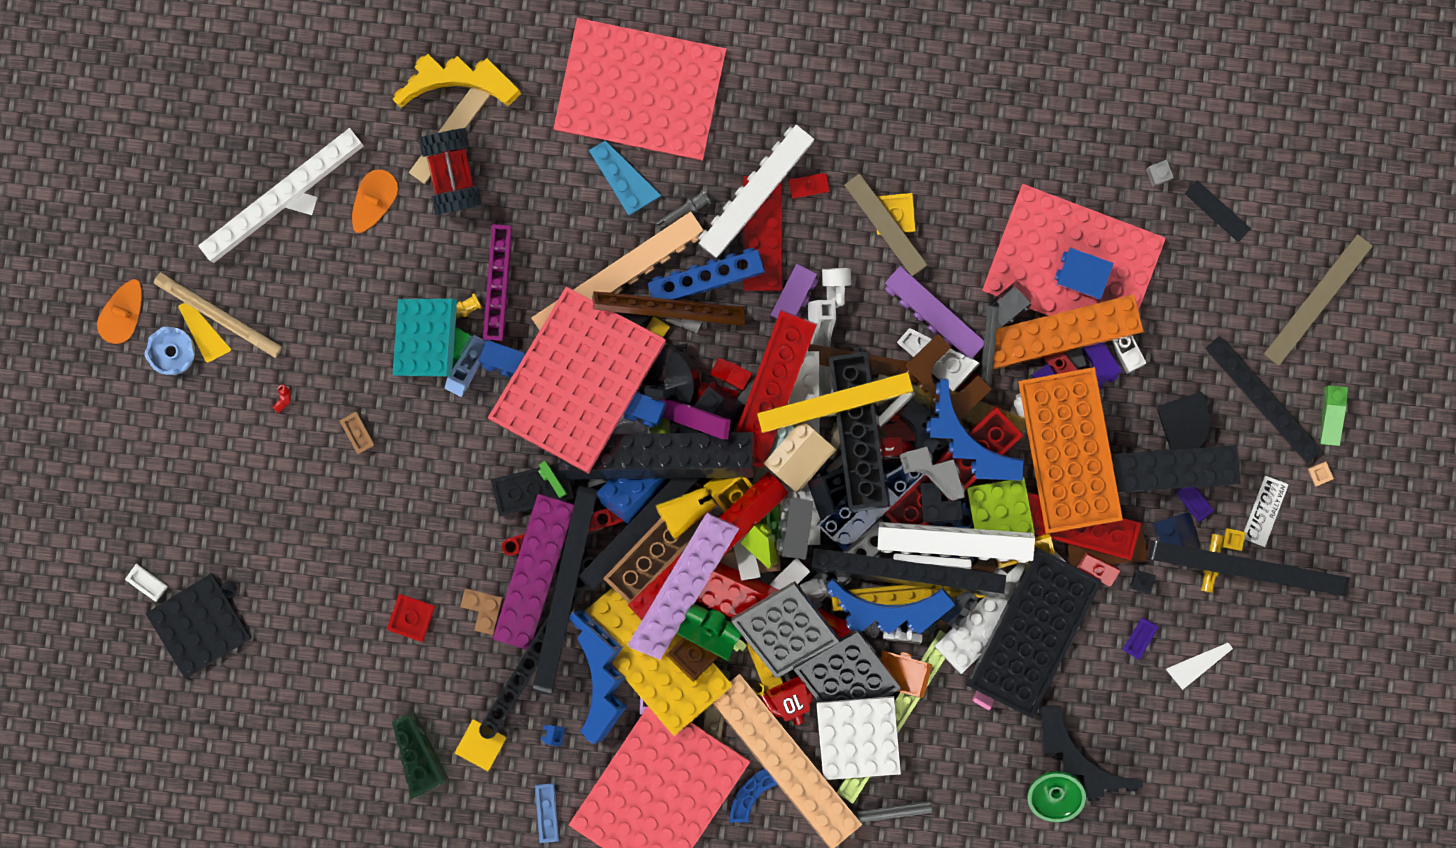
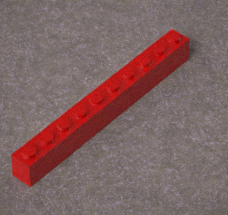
M769 471L719 517L739 528L724 555L789 494L778 479ZM680 556L628 604L630 609L641 620H643Z

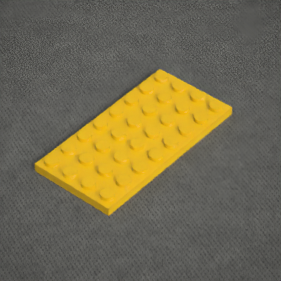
M611 588L586 609L585 612L623 646L612 664L625 676L627 682L670 733L675 736L733 685L714 663L694 682L666 656L683 638L677 633L660 660L630 648L628 643L642 620L630 609L629 603Z

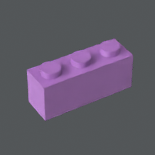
M796 264L770 317L777 320L780 310L800 317L801 314L798 312L801 306H806L810 298L807 296L809 290H814L818 282L815 279L817 274Z

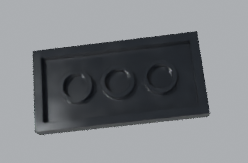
M559 463L551 464L550 466L568 493L563 498H559L549 480L545 481L538 472L541 469L540 467L491 479L499 517L533 509L538 493L563 501L575 499L570 480H563L559 472Z

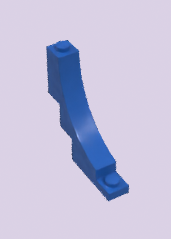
M581 609L573 612L569 619L576 628L582 630L577 639L586 654L590 666L593 693L589 715L580 732L587 741L596 744L604 740L627 707L613 694L625 678L612 665L623 646Z

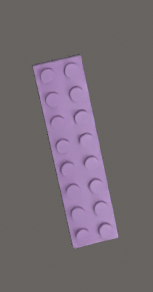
M706 513L629 641L628 645L630 648L659 660L662 658L677 633L680 624L685 620V615L690 606L694 605L709 580L711 572L715 570L738 532L739 528L736 525Z

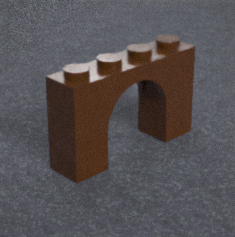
M939 334L904 366L906 368L904 372H908L912 380L916 378L920 382L918 387L925 394L929 392L933 396L931 400L935 404L939 402L940 394H936V386L932 380V369L935 363L951 348ZM979 375L962 391L956 394H949L952 407L959 421L992 390Z

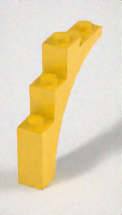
M427 54L426 56H421L416 62L415 69L419 73L410 77L408 84L404 88L396 91L393 101L402 108L413 98L427 91L440 87L463 86L485 91L508 107L521 95V92L487 58L484 61L478 62L475 70L472 71L458 56L455 59L451 58L443 69Z

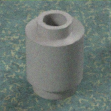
M816 578L800 584L801 589L810 601L823 597V594L827 593L822 578L819 580Z

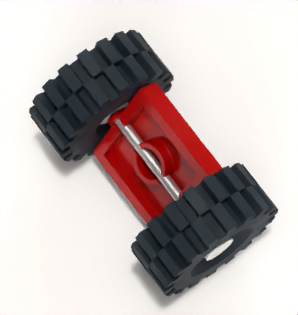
M459 128L419 137L422 157L428 156L427 162L435 196H431L435 215L481 206L482 201L478 186L473 187L466 152L463 149L469 147L466 129Z

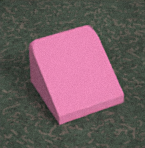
M976 691L972 701L989 710L994 699Z

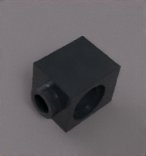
M1134 570L1129 588L1151 594L1156 575Z

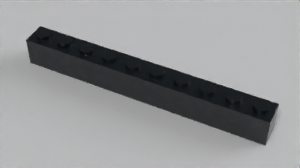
M814 548L812 553L810 572L938 590L944 588L946 591L960 593L969 591L974 595L996 598L1003 597L1006 584V575L816 548Z

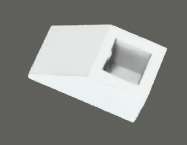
M1132 335L1112 340L1126 374L1146 364Z

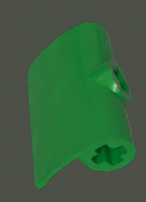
M694 603L685 615V620L680 624L677 634L717 656L729 660L734 645L742 634L732 622L725 620L726 617L722 613L715 610L708 611Z

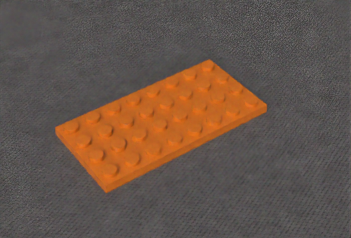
M1095 367L1018 381L1046 533L1123 520Z

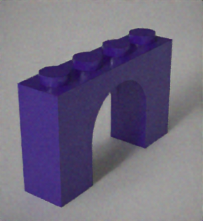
M1104 343L1081 348L1090 361L1092 368L1095 367L1099 390L1103 388L1102 384L1107 380L1111 383L1120 377L1118 373L1122 370ZM1047 364L1032 374L1031 377L1033 379L1055 375V373Z

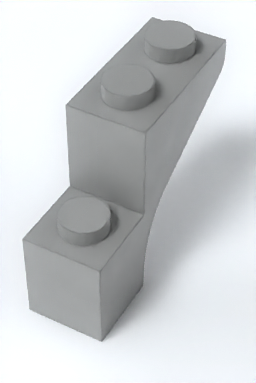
M927 447L900 455L905 474L920 472L927 475L952 501L964 497L965 489L960 482L958 476L959 468L954 460L932 465V454L928 451Z

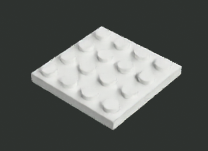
M894 696L817 702L823 777L826 780L901 774Z

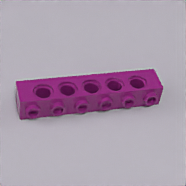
M492 224L483 333V340L504 342L513 231L512 226Z

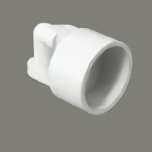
M851 268L822 269L823 286L827 287V300H835V308L843 306L845 303V286L851 285Z

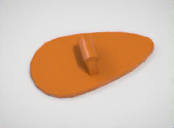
M381 169L373 170L362 179L352 212V224L356 233H362L375 225L394 202L398 193V184L394 176L388 171Z
M132 279L121 286L110 298L99 315L97 329L105 341L113 344L124 343L133 335L142 302V290L138 280Z

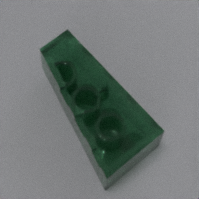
M413 711L393 721L396 741L401 753L400 758L406 774V783L410 791V799L449 780L415 712Z

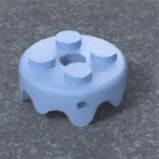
M162 327L149 337L145 357L157 372L165 375H177L191 366L195 357V346L191 337L181 329ZM169 346L176 348V354L172 357L166 354Z

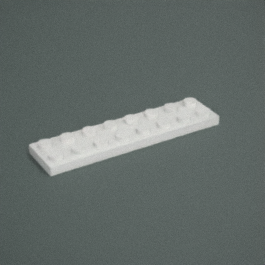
M1056 551L1054 554H1051L1066 562ZM1018 563L1006 575L1005 593L1002 598L983 597L977 603L975 609L970 611L964 626L960 627L958 631L952 628L934 645L960 674L981 655L1027 563Z

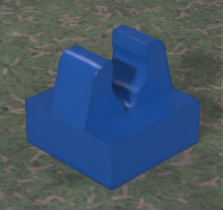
M555 725L543 726V729L547 730L546 737L541 736V740L545 742L544 744L562 746L565 727Z

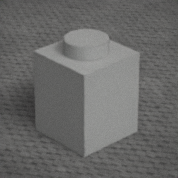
M1167 160L1151 165L1146 169L1152 187L1174 178Z

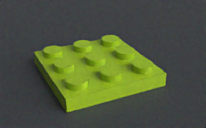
M1024 477L1022 480H1003L967 487L974 529L1034 533Z

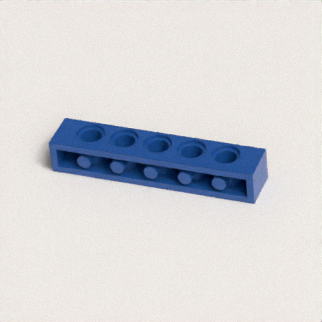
M749 248L743 251L744 254L737 256L736 253L725 256L724 260L718 261V259L707 261L705 266L694 265L688 267L689 270L681 272V270L670 273L671 276L663 278V276L654 277L652 282L648 283L651 296L654 298L680 300L766 274L760 251ZM742 260L748 262L745 270L738 268V264ZM723 266H728L730 269L729 273L722 276L720 269ZM709 271L711 273L710 280L703 281L702 274ZM692 277V285L685 287V278ZM670 282L674 283V290L666 292V285Z

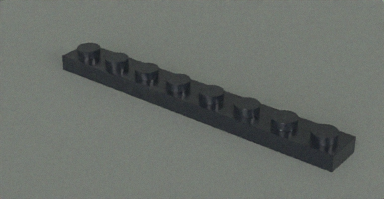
M1218 336L1204 348L1305 463L1310 462L1322 451L1221 336Z

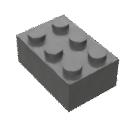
M786 496V500L782 501L781 512H784V517L779 522L781 539H777L776 550L779 551L778 554L781 556L806 559L814 501Z

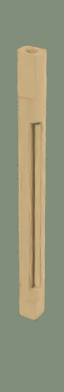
M161 272L155 278V285L275 358L280 353L282 346Z

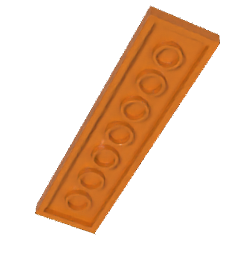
M1132 294L998 328L996 330L993 370L1144 332L1135 295Z

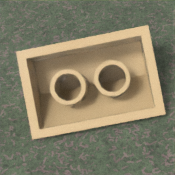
M801 422L763 464L798 494L836 449L808 424Z

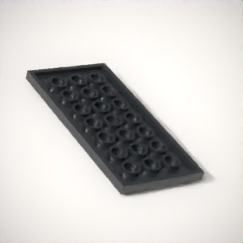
M1035 547L1033 561H1028L966 685L1033 718L1102 581Z

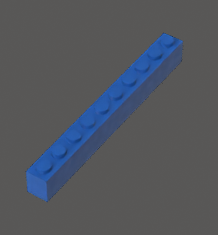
M487 340L479 362L483 369L490 372L496 370L500 372V375L511 378L526 353ZM636 392L623 415L625 419L632 422L639 420L643 422L642 425L649 428L654 426L660 427L667 405L663 401L652 400L651 397Z

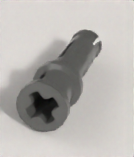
M703 189L700 190L701 193L693 198H688L684 205L656 221L660 230H664L689 212H693V214L698 213V210L705 205L712 204Z

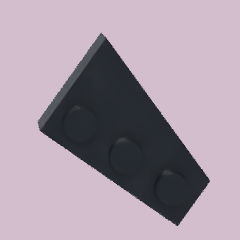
M843 466L807 482L819 518L835 514L838 508L848 500Z

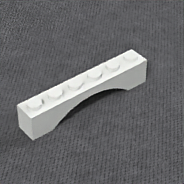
M835 300L808 302V320L817 323L810 344L830 347L832 331L836 321ZM819 365V396L833 393L830 367ZM834 413V414L827 415V416H823V417H832V416H837V415H836V413Z

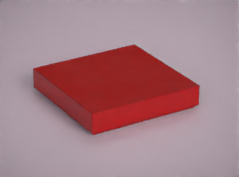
M399 593L386 630L423 642L436 606Z

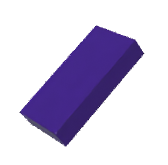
M1196 487L1179 488L1174 492L1198 523L1214 511Z
M1141 617L1122 650L1140 660L1159 627Z

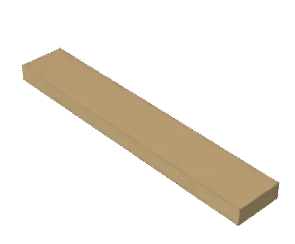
M471 87L438 133L459 128L466 129L490 97V94ZM421 155L409 171V174L423 184H426L431 177L427 162L428 156L422 157Z

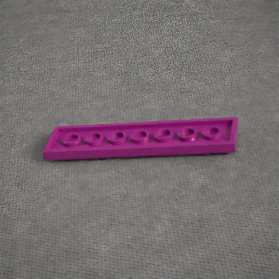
M540 493L537 494L493 640L526 650L531 645L572 517L573 503Z

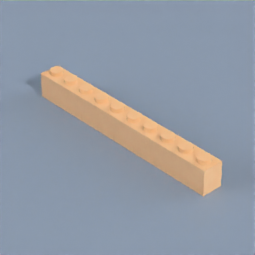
M689 212L573 291L592 300L593 291L619 294L623 291L622 287L627 283L629 286L639 280V275L642 273L645 275L649 274L655 269L654 265L659 262L661 264L671 259L669 255L675 251L677 254L687 248L686 244L690 241L693 243L697 242L704 230L692 212ZM557 301L532 317L539 330Z

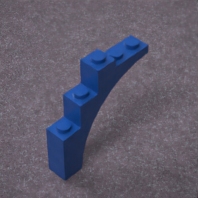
M940 378V383H936V394H940V400L935 404V414H939V417L931 416V421H927L926 433H930V438H951L953 441H949V453H953V458L976 459V462H972L971 473H975V478L1022 480L1023 459L995 453L971 437L959 422L952 407L949 395V379Z
M834 577L827 583L829 594L841 601L839 605L846 613L848 611L851 613L846 618V625L851 631L858 628L862 632L877 620L876 625L883 633L886 631L890 634L907 620V626L911 631H917L918 634H921L955 606V601L944 588L917 602L902 605H885L870 602L856 596L845 589Z

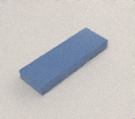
M555 784L535 785L539 841L540 843L559 841Z

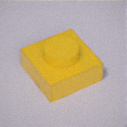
M1226 528L1222 547L1242 551L1246 532Z

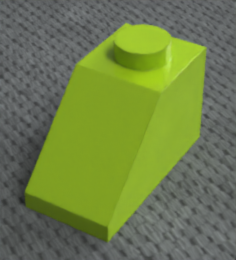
M759 523L753 526L741 541V544L769 569L777 564L775 535L771 533V529L765 524Z

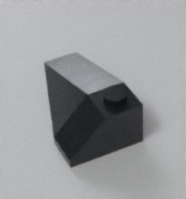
M712 381L694 407L732 420L743 406V403ZM680 424L674 433L704 432Z

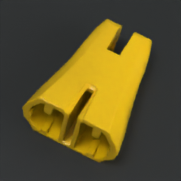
M706 487L656 505L659 515L667 523L666 527L675 540L717 506L713 499L700 505L699 500H703L710 494Z

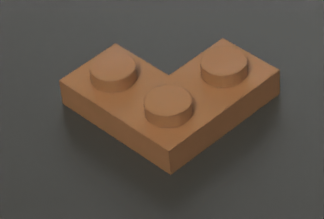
M465 588L460 607L479 612L474 631L494 635L503 598Z

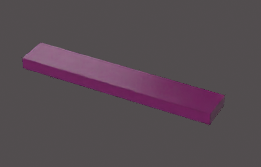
M663 398L661 400L667 405L663 418L720 439H728L731 420L670 398Z

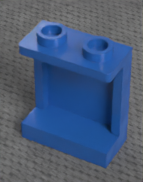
M1069 248L1067 252L1064 251L1060 261L1063 262L1061 270L1057 269L1054 280L1057 281L1056 286H1063L1091 296L1092 299L1101 300L1114 263L1073 248Z

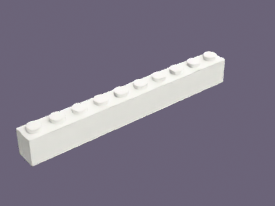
M350 128L198 245L209 261L215 263L364 147V145Z

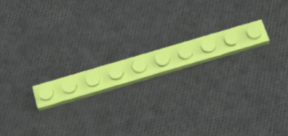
M939 630L920 660L933 665L927 686L945 660V657L934 647L946 635L941 630ZM900 692L895 700L897 734L920 697ZM870 777L845 778L836 793L853 804Z

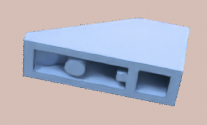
M473 335L471 342L454 366L452 377L447 378L446 390L460 397L463 396L480 365L479 358L485 346V340Z

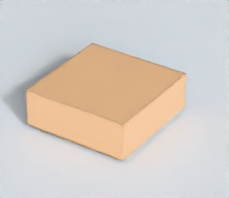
M1326 461L1308 468L1315 487L1334 479Z

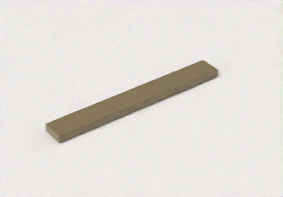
M1358 234L1353 238L1263 353L1265 357L1277 366L1282 363L1372 248L1369 242Z

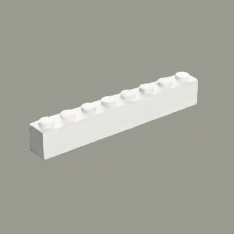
M795 125L794 128L791 126L784 133L786 138L781 143L778 141L772 148V155L769 158L766 156L760 162L761 168L757 172L753 171L747 178L748 184L745 187L741 186L735 193L737 197L734 201L729 200L723 207L724 213L721 216L717 215L711 222L712 227L710 230H704L698 239L701 240L699 246L715 259L722 254L814 142V139L798 125Z
M879 522L877 550H881L884 553L901 551L902 554L918 552L924 556H930L931 553L939 554L942 557L959 555L960 558L964 559L970 558V556L978 557L981 560L997 558L999 561H1009V559H1015L1018 562L1027 563L1028 561H1033L1035 536L1034 533Z

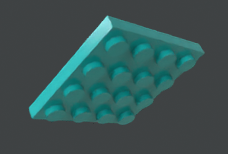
M398 299L393 361L394 376L452 377L457 299Z

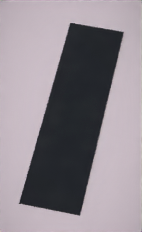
M1198 180L1186 191L1185 195L1237 242L1251 229Z

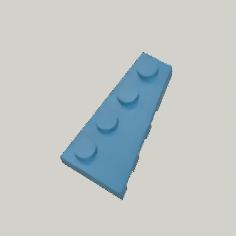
M606 141L589 150L628 216L661 197Z

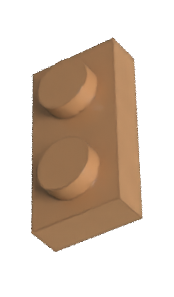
M357 412L339 420L357 454L375 446Z

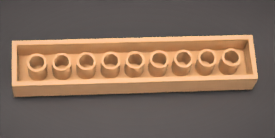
M738 674L730 681L733 686L713 703L714 707L829 848H835L862 825L861 822L768 710L748 683Z

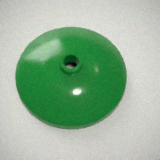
M1065 772L1045 773L1035 779L1028 790L1030 809L1036 816L1049 822H1064L1074 818L1082 811L1086 802V792L1083 784L1075 776Z

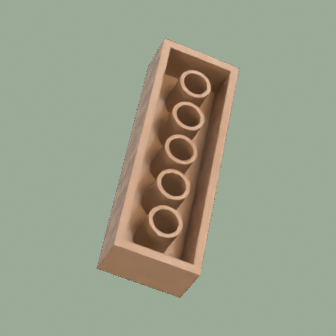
M704 517L693 524L676 540L667 529V523L660 518L603 579L630 603L633 598L640 594L649 583L660 575L685 550Z

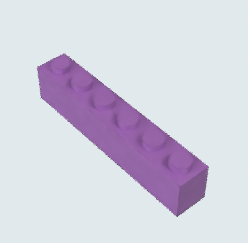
M901 266L884 283V286H886L885 291L892 297L896 295L900 299L899 303L908 310L910 308L915 312L913 316L921 323L925 321L929 325L927 328L934 335L939 334L957 352L972 359L984 346V341Z

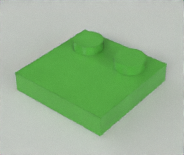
M544 461L539 464L541 469L538 472L545 481L549 480L559 498L568 495L549 463Z

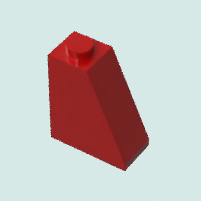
M721 358L717 359L709 374L740 392L744 391L752 377L751 372Z

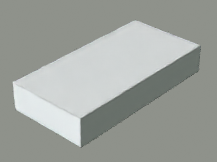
M138 564L133 567L125 578L126 581L155 602L159 600L168 587Z

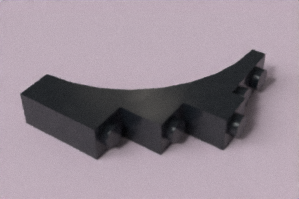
M1040 706L1042 752L1047 753L1048 757L1059 756L1061 752L1062 772L1069 773L1077 779L1079 775H1082V784L1088 801H1100V797H1105L1104 789H1107V792L1110 793L1119 792L1120 788H1126L1127 792L1138 791V788L1143 787V782L1140 778H1125L1109 774L1086 760L1068 736L1063 722L1061 706Z

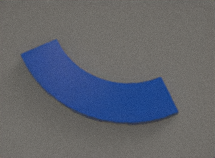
M765 769L752 775L741 786L731 806L729 822H749L751 808L759 795L767 789L778 785Z

